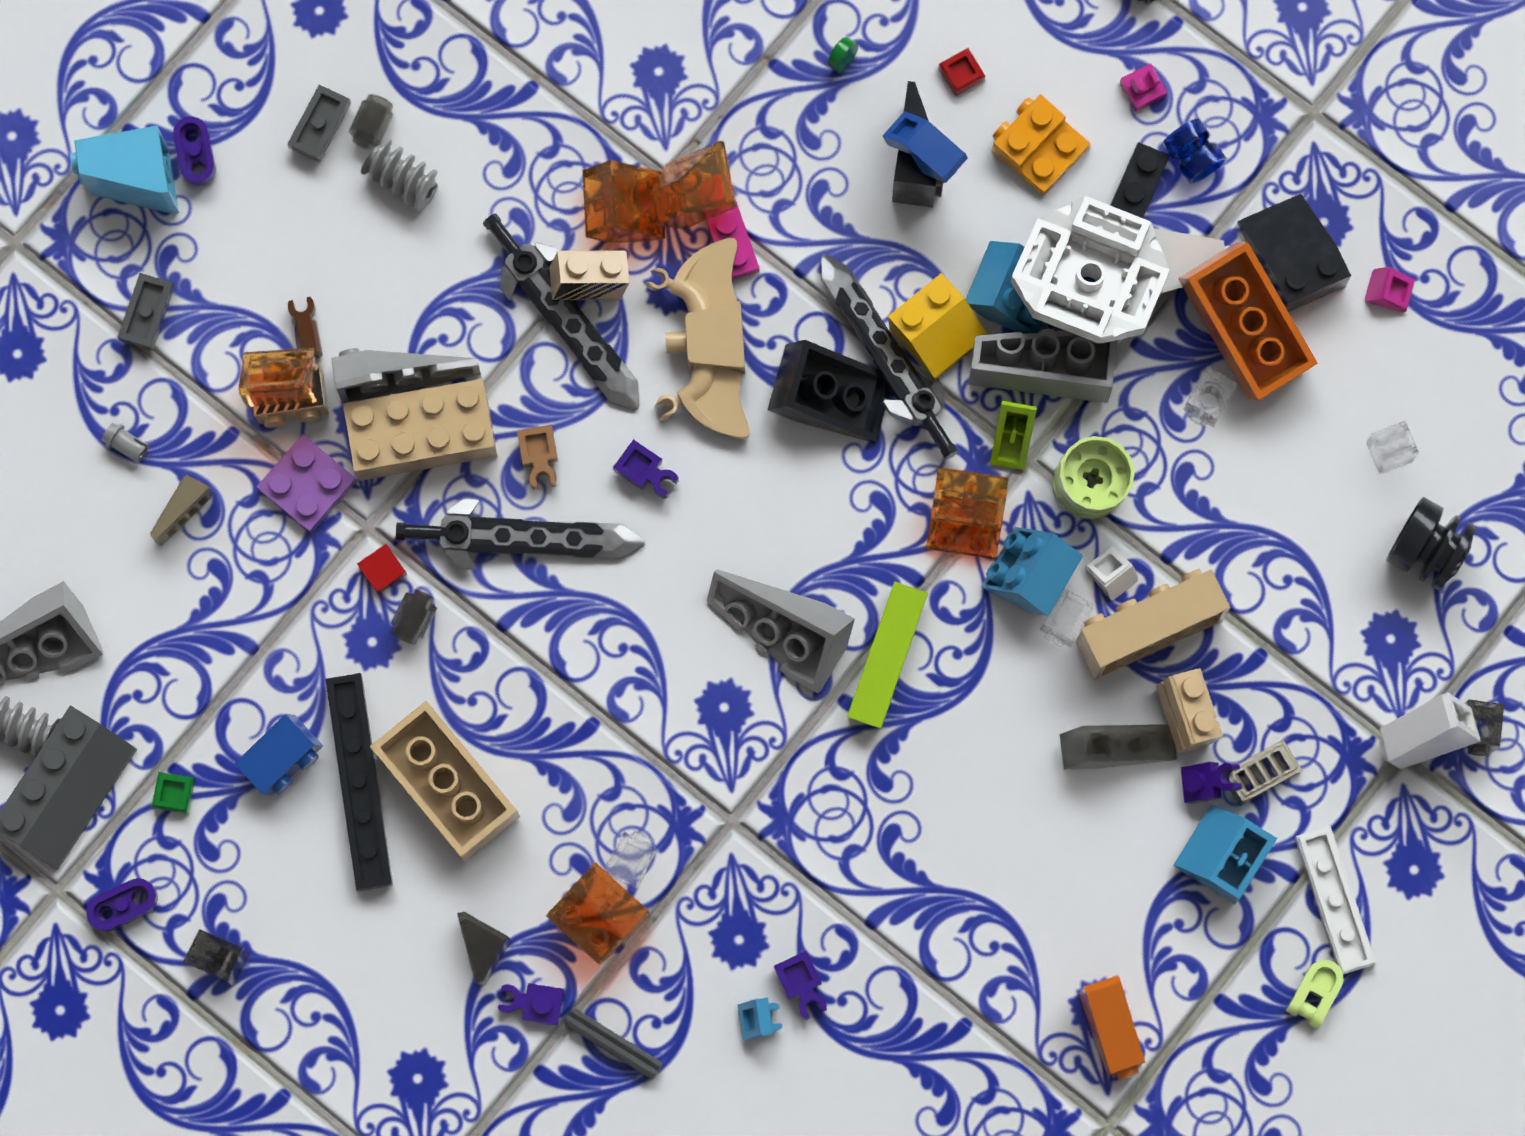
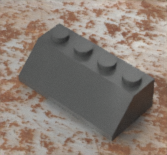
M70 705L0 810V834L58 870L137 751V748Z

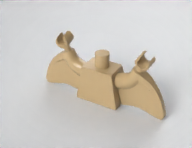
M731 237L712 243L692 255L681 266L674 280L669 278L668 273L662 268L650 271L653 274H658L662 282L661 285L646 282L648 289L652 291H658L664 287L671 289L670 293L683 299L689 313L685 314L686 331L666 332L665 342L666 353L687 352L688 366L692 369L689 384L677 391L678 395L675 397L670 395L661 396L654 405V408L660 404H666L670 408L669 412L664 413L660 417V420L666 421L673 416L677 407L683 405L686 411L704 427L722 435L746 439L750 435V429L740 401L742 375L746 374L741 302L737 301L732 285V270L737 251V241Z

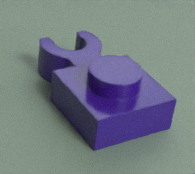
M634 439L613 466V471L641 490L649 482L653 485L656 495L663 499H667L669 495L665 489L660 487V483L665 479H669L675 484L679 482V477L675 472L667 469H658L663 462L662 458Z
M1206 762L1181 767L1184 803L1194 804L1222 798L1221 790H1240L1242 788L1241 783H1230L1229 781L1230 773L1234 770H1239L1240 765L1223 763L1219 766L1218 762Z
M807 950L774 965L776 974L788 999L799 996L801 1000L799 1012L804 1020L810 1019L806 1010V1006L810 1002L818 1003L822 1012L827 1011L826 1001L819 994H815L813 990L822 985V982Z
M528 983L527 992L520 993L513 985H502L501 991L512 993L514 1001L508 1006L499 1004L498 1009L501 1012L513 1013L518 1009H522L523 1021L559 1026L564 989Z

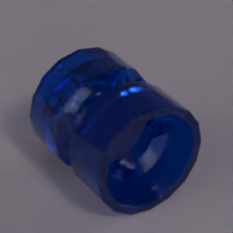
M1199 118L1180 126L1163 141V146L1174 161H1181L1179 169L1189 184H1195L1210 176L1227 160L1216 142H1209L1211 134Z

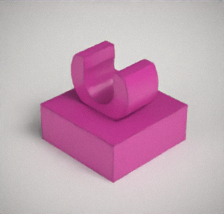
M1152 63L1120 79V84L1135 112L1165 98L1168 93Z

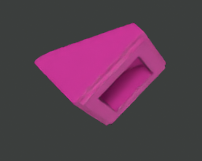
M1391 267L1374 269L1371 273L1365 301L1404 313L1407 311L1415 280Z

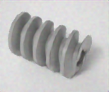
M388 139L382 145H378L368 155L361 168V174L369 173L370 180L373 182L380 181V185L384 189L392 188L394 196L400 197L403 195V200L406 204H413L415 202V209L421 211L430 203L437 191L438 184L435 182L437 170L434 169L425 175V162H421L414 168L412 165L415 156L410 154L405 160H402L403 148L398 147L393 153L390 152L392 140Z
M5 696L0 702V741L5 739L6 745L11 748L18 744L19 751L26 753L31 750L32 756L36 757L61 719L57 718L50 726L48 725V713L45 712L39 720H36V708L31 707L24 715L22 714L23 703L19 701L13 709H10V697Z

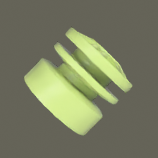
M1092 436L1079 440L1066 451L1054 470L1052 486L1057 501L1065 511L1078 518L1096 519L1108 515L1127 497L1133 486L1135 470L1130 455L1122 445L1110 438ZM1089 474L1095 475L1094 481L1099 483L1095 484L1093 488L1087 487L1088 481L1084 479Z

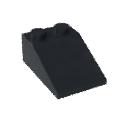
M908 81L904 111L928 120L916 83ZM898 150L892 202L933 208L934 197H942L944 182L923 174L910 154Z
M1302 194L1237 222L1246 242L1250 244L1288 312L1346 287L1351 273L1337 245Z
M801 340L785 344L767 410L802 424L874 443L877 442L885 412L882 402L885 399L888 400L891 389L878 369L808 340Z

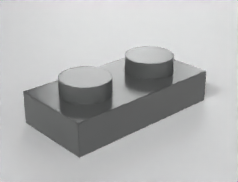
M318 85L287 143L289 149L320 163L351 105L350 99L322 85Z
M139 273L117 337L119 341L153 351L175 288L173 282Z

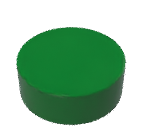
M848 37L842 38L832 49L828 58V66L838 73L845 71L857 54L858 43Z

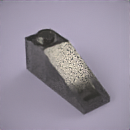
M1168 724L1081 726L1059 734L1064 770L1097 769L1177 760L1176 747Z

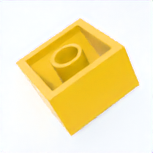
M942 273L888 316L889 331L934 381L973 350L975 336L988 335L966 299Z

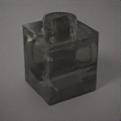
M1468 699L1465 704L1471 707L1475 721H1480L1487 725L1489 735L1486 738L1480 737V742L1463 748L1468 749L1467 753L1470 755L1489 756V752H1494L1500 747L1504 704Z

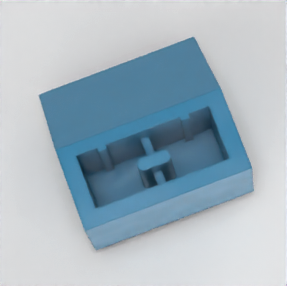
M990 241L966 301L972 310L986 320L1014 331L1022 332V334L1039 333L1043 321L1031 316L1011 284L1013 272L1025 247L1020 243Z
M1015 527L1013 532L1006 537L1004 547L997 560L988 568L986 579L981 587L1029 613L1049 616L1083 555L1054 533Z
M1210 805L1173 866L1235 905L1242 897L1277 838L1246 818Z

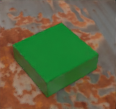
M158 772L151 807L153 809L189 814L196 779L194 777Z

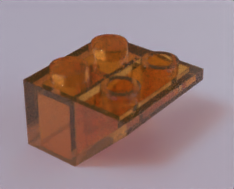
M608 160L582 170L586 238L608 243L658 241L665 239L662 172L614 160Z
M938 467L926 549L996 559L1006 503L1008 477Z
M594 862L548 912L546 917L598 965H601L627 942L649 918L650 913L648 909Z

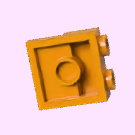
M1040 94L1035 100L1028 97L1016 110L1019 116L1011 125L1005 121L998 127L992 136L995 139L992 152L1044 196L1090 148L1091 143L1065 121L1066 116Z

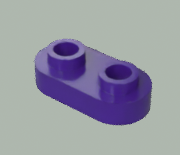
M193 116L184 117L176 123L173 129L180 171L189 184L203 186L211 182L216 174V163L210 134L206 124L201 119ZM197 133L198 138L195 141H187L189 134ZM198 165L205 166V170L201 174L193 173L194 168Z
M136 878L129 880L94 897L87 906V919L94 928L100 931H113L152 912L158 902L157 890L145 879ZM138 892L146 894V900L142 904H135L134 897ZM107 907L112 908V917L108 920H103L101 917L102 910Z

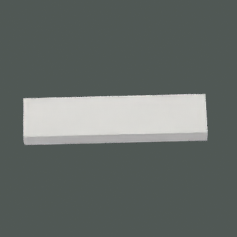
M1331 826L1296 836L1295 841L1336 964L1340 967L1343 975L1376 965Z

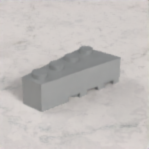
M1054 329L1040 330V333L1030 334L1013 332L975 336L968 384L1108 403L1113 388L1118 340L1098 344L1066 330L1054 331Z

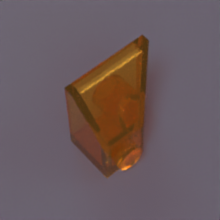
M724 141L715 142L665 164L651 191L657 225L684 230L737 208Z

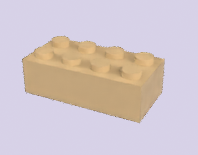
M483 379L343 403L353 468L359 481L498 456L487 391Z
M1200 569L1193 570L1180 578L1182 582L1169 588L1168 584H1163L1148 592L1150 597L1137 603L1134 598L1116 607L1117 612L1106 618L1101 613L1084 621V627L1081 628L1076 644L1094 680L1222 622L1231 607L1212 569L1204 573Z
M427 701L422 703L370 746L375 755L463 862H466L520 817L516 808Z

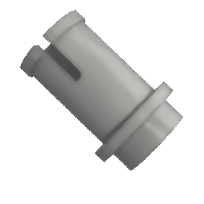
M114 423L110 424L102 437V441L106 443V448L118 450L137 464L145 457L150 444L125 431L122 424L118 426Z

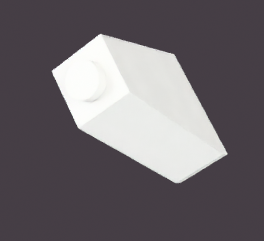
M1154 228L1156 239L1170 269L1161 293L1183 288L1178 280L1179 277L1228 248L1229 245L1225 246L1224 241Z
M1447 692L1380 728L1382 741H1379V748L1385 761H1389V763L1399 769H1403L1478 743L1481 740L1471 707Z

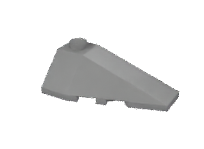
M357 348L341 351L338 357L331 358L335 386L342 403L404 393L481 374L477 358L374 350L359 351Z
M718 569L713 573L706 600L737 630L743 629L757 642L755 647L762 654L768 652L782 665L779 670L788 678L816 693L822 690L845 652L855 621L853 617L826 603Z
M64 581L34 596L0 621V686L4 685L6 680L25 676L27 680L39 678V673L59 669L60 673L73 671L103 655L102 647L84 606Z

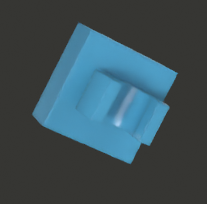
M768 998L754 999L737 1005L743 1041L769 1036L774 1031L782 1028V1023H772L770 1015L771 1011L779 1009V1004L769 1003Z

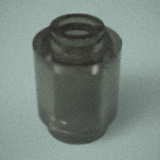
M373 94L368 95L366 100L361 101L349 128V134L353 137L352 141L355 144L366 149L381 145L393 117L391 112L393 109L392 103L383 97Z
M415 589L413 594L406 592L391 621L393 627L390 633L402 641L416 645L419 638L423 639L438 609L432 604L434 598Z

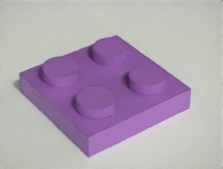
M302 434L256 487L263 495L312 534L354 486L357 479Z

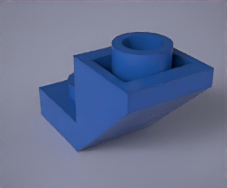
M906 111L882 135L888 146L910 154L923 174L944 183L968 159L966 153L932 123Z

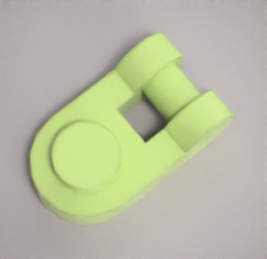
M1320 960L1312 964L1289 1002L1286 1012L1293 1016L1301 1015L1309 1020V1025L1319 1029L1342 987L1343 972L1340 967L1329 960ZM1309 992L1321 998L1317 1007L1305 1002Z

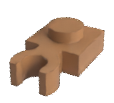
M552 425L517 430L523 468L534 467L529 476L533 490H538L537 479L541 475L549 476L551 486L556 487V473L548 465V463L558 462Z

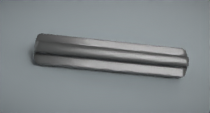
M572 1008L566 1016L564 1024L648 1078L654 1079L661 1070V1061L578 1009Z

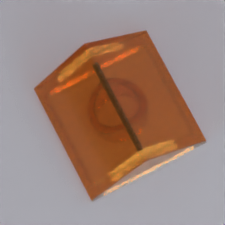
M315 348L244 352L238 388L246 407L317 402Z

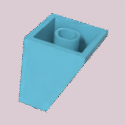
M158 126L74 140L76 152L70 153L74 174H78L80 184H86L92 195L170 214L179 213L169 147Z

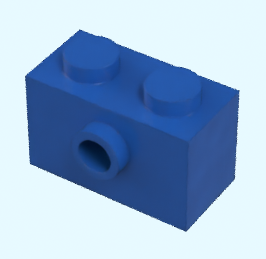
M285 714L234 764L262 795H274L275 793L280 795L292 785L293 780L291 777L300 768L304 771L319 758L317 752L323 745L296 715Z

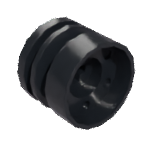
M1422 497L1398 535L1386 561L1407 572L1418 560L1423 563L1419 580L1424 582L1434 569L1437 571L1431 587L1440 591L1445 583L1456 575L1472 547V539L1477 526L1468 522L1458 535L1455 533L1461 517L1455 515L1445 527L1442 526L1439 522L1444 508Z

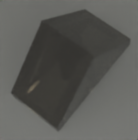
M463 911L457 913L473 976L478 987L484 986L511 939L509 936Z
M199 929L183 962L234 986L250 953L236 944Z

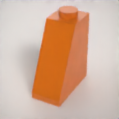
M1119 975L1084 986L1078 995L1107 1077L1116 1074L1118 1080L1138 1074L1137 1066L1144 1064L1145 1060Z

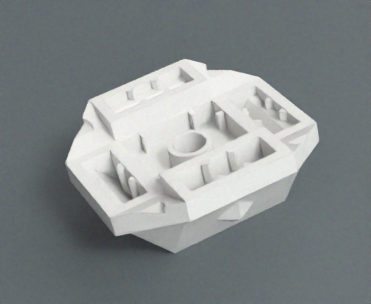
M1084 196L1071 202V205L1054 210L1037 219L1013 272L1011 284L1033 318L1101 344L1143 335L1170 269L1156 239V233L1151 221ZM1083 277H1091L1096 282H1088Z

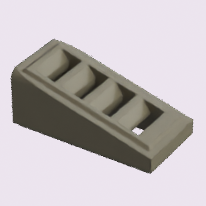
M186 474L150 532L153 540L161 546L168 541L212 498L214 493L211 488Z
M1284 739L1238 764L1240 769L1230 773L1229 781L1230 783H1241L1242 788L1238 791H1231L1241 807L1302 771ZM1278 751L1289 767L1285 772L1282 771L1273 756ZM1267 759L1277 776L1271 778L1261 761ZM1254 765L1265 781L1261 785H1259L1250 770ZM1242 772L1253 788L1249 792L1238 776Z

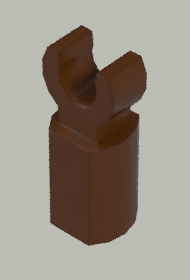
M306 297L308 307L303 312L296 311L293 300L288 301V311L292 318L296 320V323L293 324L301 361L318 359L323 356L317 321L312 320L316 308L311 297Z

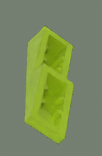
M894 581L849 709L848 718L880 729L883 727L928 595L927 592Z

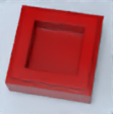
M969 48L938 64L939 71L955 96L984 81L986 77Z
M387 544L357 563L377 594H380L407 575V572Z

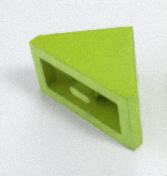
M1002 401L990 464L1025 470L1037 407Z

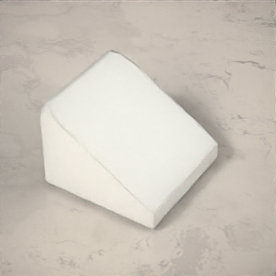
M1113 546L1085 566L1089 575L1111 600L1116 599L1138 581L1133 565Z

